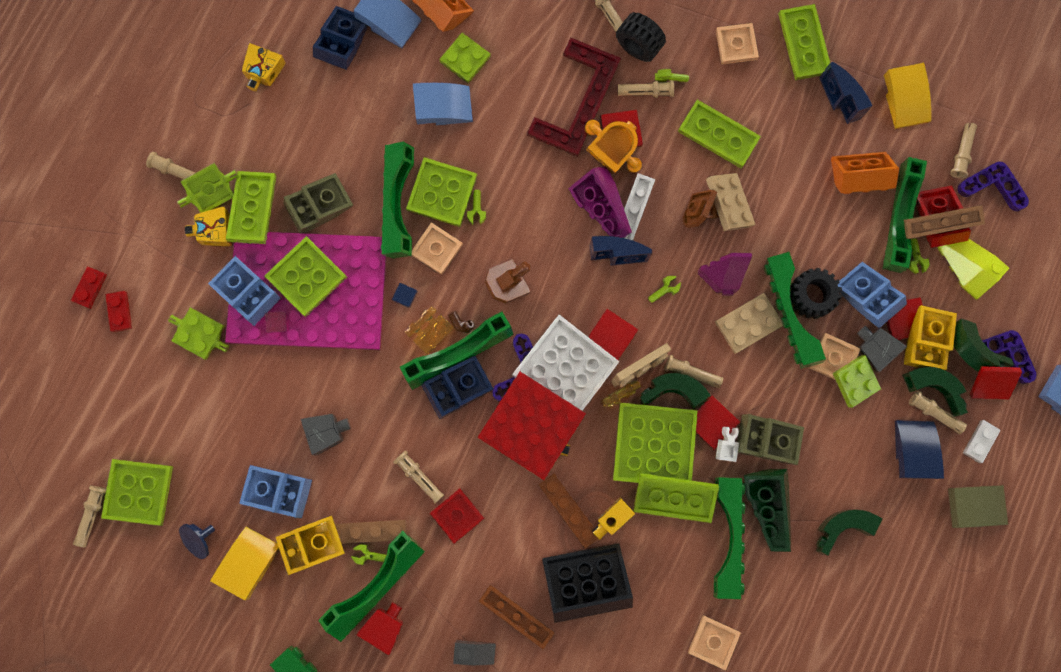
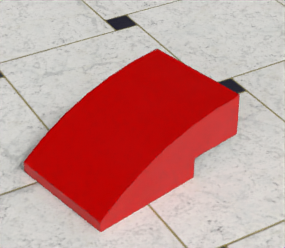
M952 185L921 191L916 201L919 217L963 208ZM968 227L926 235L930 247L934 248L969 241L971 230Z

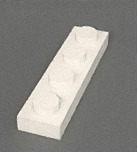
M639 173L624 209L632 231L631 234L625 237V239L633 240L655 182V179Z

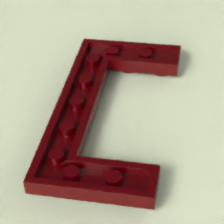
M570 37L563 56L596 69L569 131L534 117L527 136L578 157L588 135L585 132V125L588 121L595 119L621 58Z

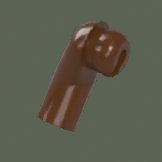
M457 311L448 315L456 331L470 333L474 329V323L471 320H461Z

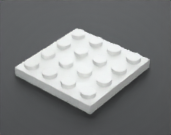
M558 315L513 372L512 376L516 378L521 371L583 411L619 361L561 315Z

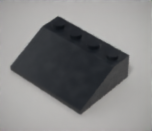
M619 543L542 558L554 623L633 608V596Z

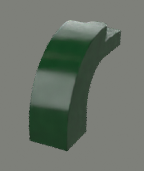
M962 318L956 322L953 346L961 358L974 370L979 372L981 366L1012 367L1014 365L1011 358L991 351L983 343L976 323Z
M924 367L902 375L909 392L924 387L934 388L944 396L954 417L968 413L966 409L967 404L960 396V394L967 391L963 384L951 373L940 368Z
M669 373L652 379L651 385L653 389L649 387L641 393L640 402L642 405H648L663 394L675 393L684 397L692 409L695 410L707 402L711 395L696 379L684 374Z
M843 510L830 515L818 528V531L824 533V535L820 536L816 543V546H818L816 552L828 556L837 537L841 532L849 528H854L867 536H875L883 518L864 510Z

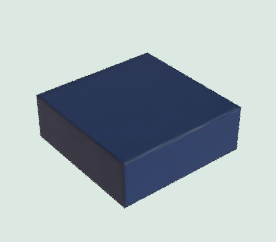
M399 283L392 301L410 308L418 291Z

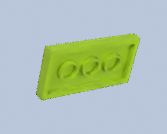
M815 4L780 10L778 15L795 80L821 76L829 65L830 60Z
M698 99L678 130L682 135L741 169L761 137Z
M237 171L239 177L236 178L226 240L227 242L266 244L276 174Z
M640 473L633 509L637 513L712 523L719 486L712 483Z

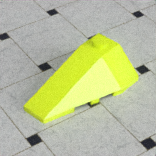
M970 239L965 242L937 247L941 255L945 256L950 264L949 268L951 271H954L960 280L959 284L976 300L995 285L1009 269L998 257Z

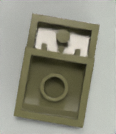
M336 173L302 186L300 191L285 196L283 204L299 233L311 231L353 206Z
M743 414L737 442H739L738 453L798 465L804 427L771 418L766 419L751 414Z
M1003 485L948 488L952 528L1008 525Z

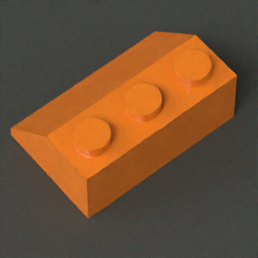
M412 0L436 24V27L443 32L453 30L474 12L465 0Z
M886 152L831 157L834 182L840 193L851 194L852 192H870L872 190L886 191L896 188L899 167Z

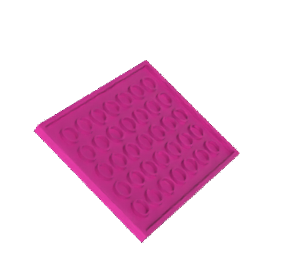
M268 232L266 244L234 242L233 258L236 256L279 295L281 299L255 326L229 304L225 342L227 344L380 350L386 256L382 255L381 250L382 237ZM307 236L347 278L305 318L265 275Z

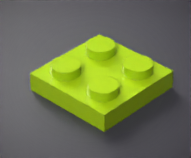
M461 33L439 61L469 84L489 60L491 53L464 33Z
M866 355L859 356L832 373L848 407L853 408L881 390Z

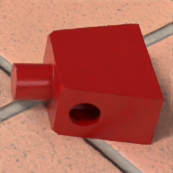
M392 602L387 611L379 608L356 635L385 654L390 655L404 623L397 618L402 607Z

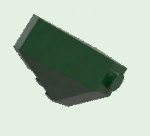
M766 469L744 475L747 499L754 509V515L761 525L762 533L770 551L791 552L788 470Z

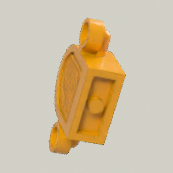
M590 120L586 123L585 132L590 136H597L586 151L603 166H606L608 171L615 174L625 162L627 170L631 173L638 172L642 167V162L639 158L631 157L638 143L635 132L637 128L632 122H613L603 130L600 129V124L596 120Z

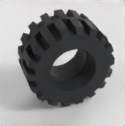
M630 13L616 31V38L623 49L631 56L644 62H651L666 43V36L662 29L652 19L641 13Z
M812 268L803 272L790 286V297H792L790 300L791 304L795 305L793 307L794 311L798 309L800 311L798 314L801 316L805 314V318L808 319L811 317L818 319L832 312L839 305L840 302L838 301L842 298V295L839 294L842 291V287H838L839 280L835 281V275L833 273L829 275L826 269L821 271V268H816L815 270ZM813 284L822 290V303L813 302L808 297L806 292L807 285Z

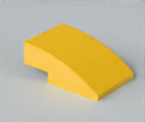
M919 63L888 69L884 74L888 90L886 98L895 129L931 122V97L925 64Z
M922 305L919 306L909 333L903 365L917 368L935 367L947 370L949 351H953L957 313Z
M332 516L276 537L288 575L345 554Z
M246 526L227 552L210 582L245 601L249 600L258 582L262 580L279 550L278 543Z

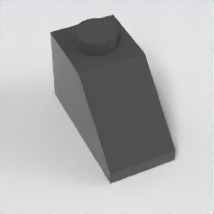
M456 640L453 664L472 666L493 665L496 643Z

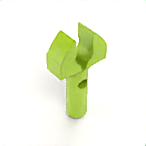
M671 69L658 70V73H655V81L659 83L667 82L668 80L688 82L689 75L671 73Z
M478 189L473 191V209L467 211V219L472 225L474 222L473 217L476 213L480 216V225L486 220V211L481 210V191Z
M913 238L911 239L913 260L910 261L909 269L914 274L919 273L918 263L921 265L922 273H924L930 265L929 259L921 257L918 239Z
M676 276L665 277L662 280L664 283L663 287L650 295L648 300L653 303L666 293H672L674 296L679 292L681 282L675 287H668L670 282L676 279Z
M360 544L353 548V550H361L365 554L361 558L351 556L354 562L360 565H364L366 560L384 562L386 554L370 552L366 544Z

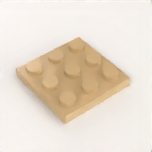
M668 343L617 373L611 380L615 388L617 386L622 388L629 384L635 378V375L638 378L651 367L655 368L669 357L667 353L671 348Z

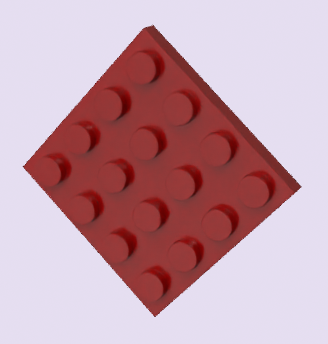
M520 371L477 438L542 480H545L586 413Z

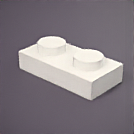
M981 420L963 454L978 463H983L1001 430L985 420Z

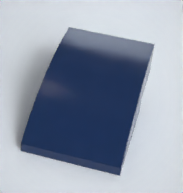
M336 6L320 29L321 35L313 45V57L347 70L359 49L368 25L356 19L354 12Z
M834 62L829 63L819 79L833 110L840 108L847 124L860 120L873 106L869 97L860 84L845 69Z
M592 236L589 245L591 260L610 259V266L648 262L652 255L651 248L633 240L614 236Z
M476 356L441 372V374L423 382L421 386L439 420L493 390Z
M896 420L895 444L896 459H899V478L944 479L942 451L935 422Z

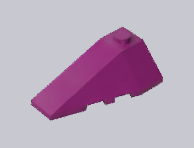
M606 166L591 169L568 188L580 208H584L593 220L598 221L602 225V229L609 236L625 238L632 233L615 181Z
M730 253L720 258V261L710 262L709 267L708 265H702L698 270V275L716 293H722L723 296H733L741 287L752 258V253Z

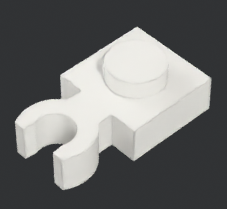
M724 426L722 428L724 439H718L716 459L736 462L739 442H735V438L739 434V429L732 428V432L729 434L730 428Z

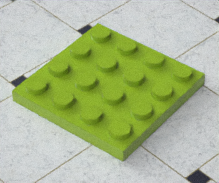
M620 403L613 481L638 483L640 473L692 481L698 410Z

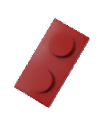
M87 266L70 301L91 309L107 274Z
M120 291L105 294L110 331L118 332L132 329L127 292Z

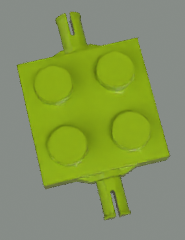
M213 163L181 181L187 196L177 202L181 208L192 203L198 208L200 213L212 210L233 198L234 193L230 188L229 182L239 176L235 170L224 175L220 172L217 165Z
M191 307L182 320L174 315L170 316L172 319H168V322L178 326L171 341L207 360L211 351L215 348L223 352H227L225 348L229 349V345L220 341L225 325Z

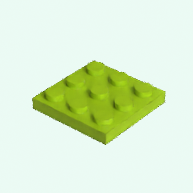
M424 157L406 210L461 227L477 173Z
M307 236L265 275L305 318L347 278Z
M112 459L101 519L163 526L173 466Z

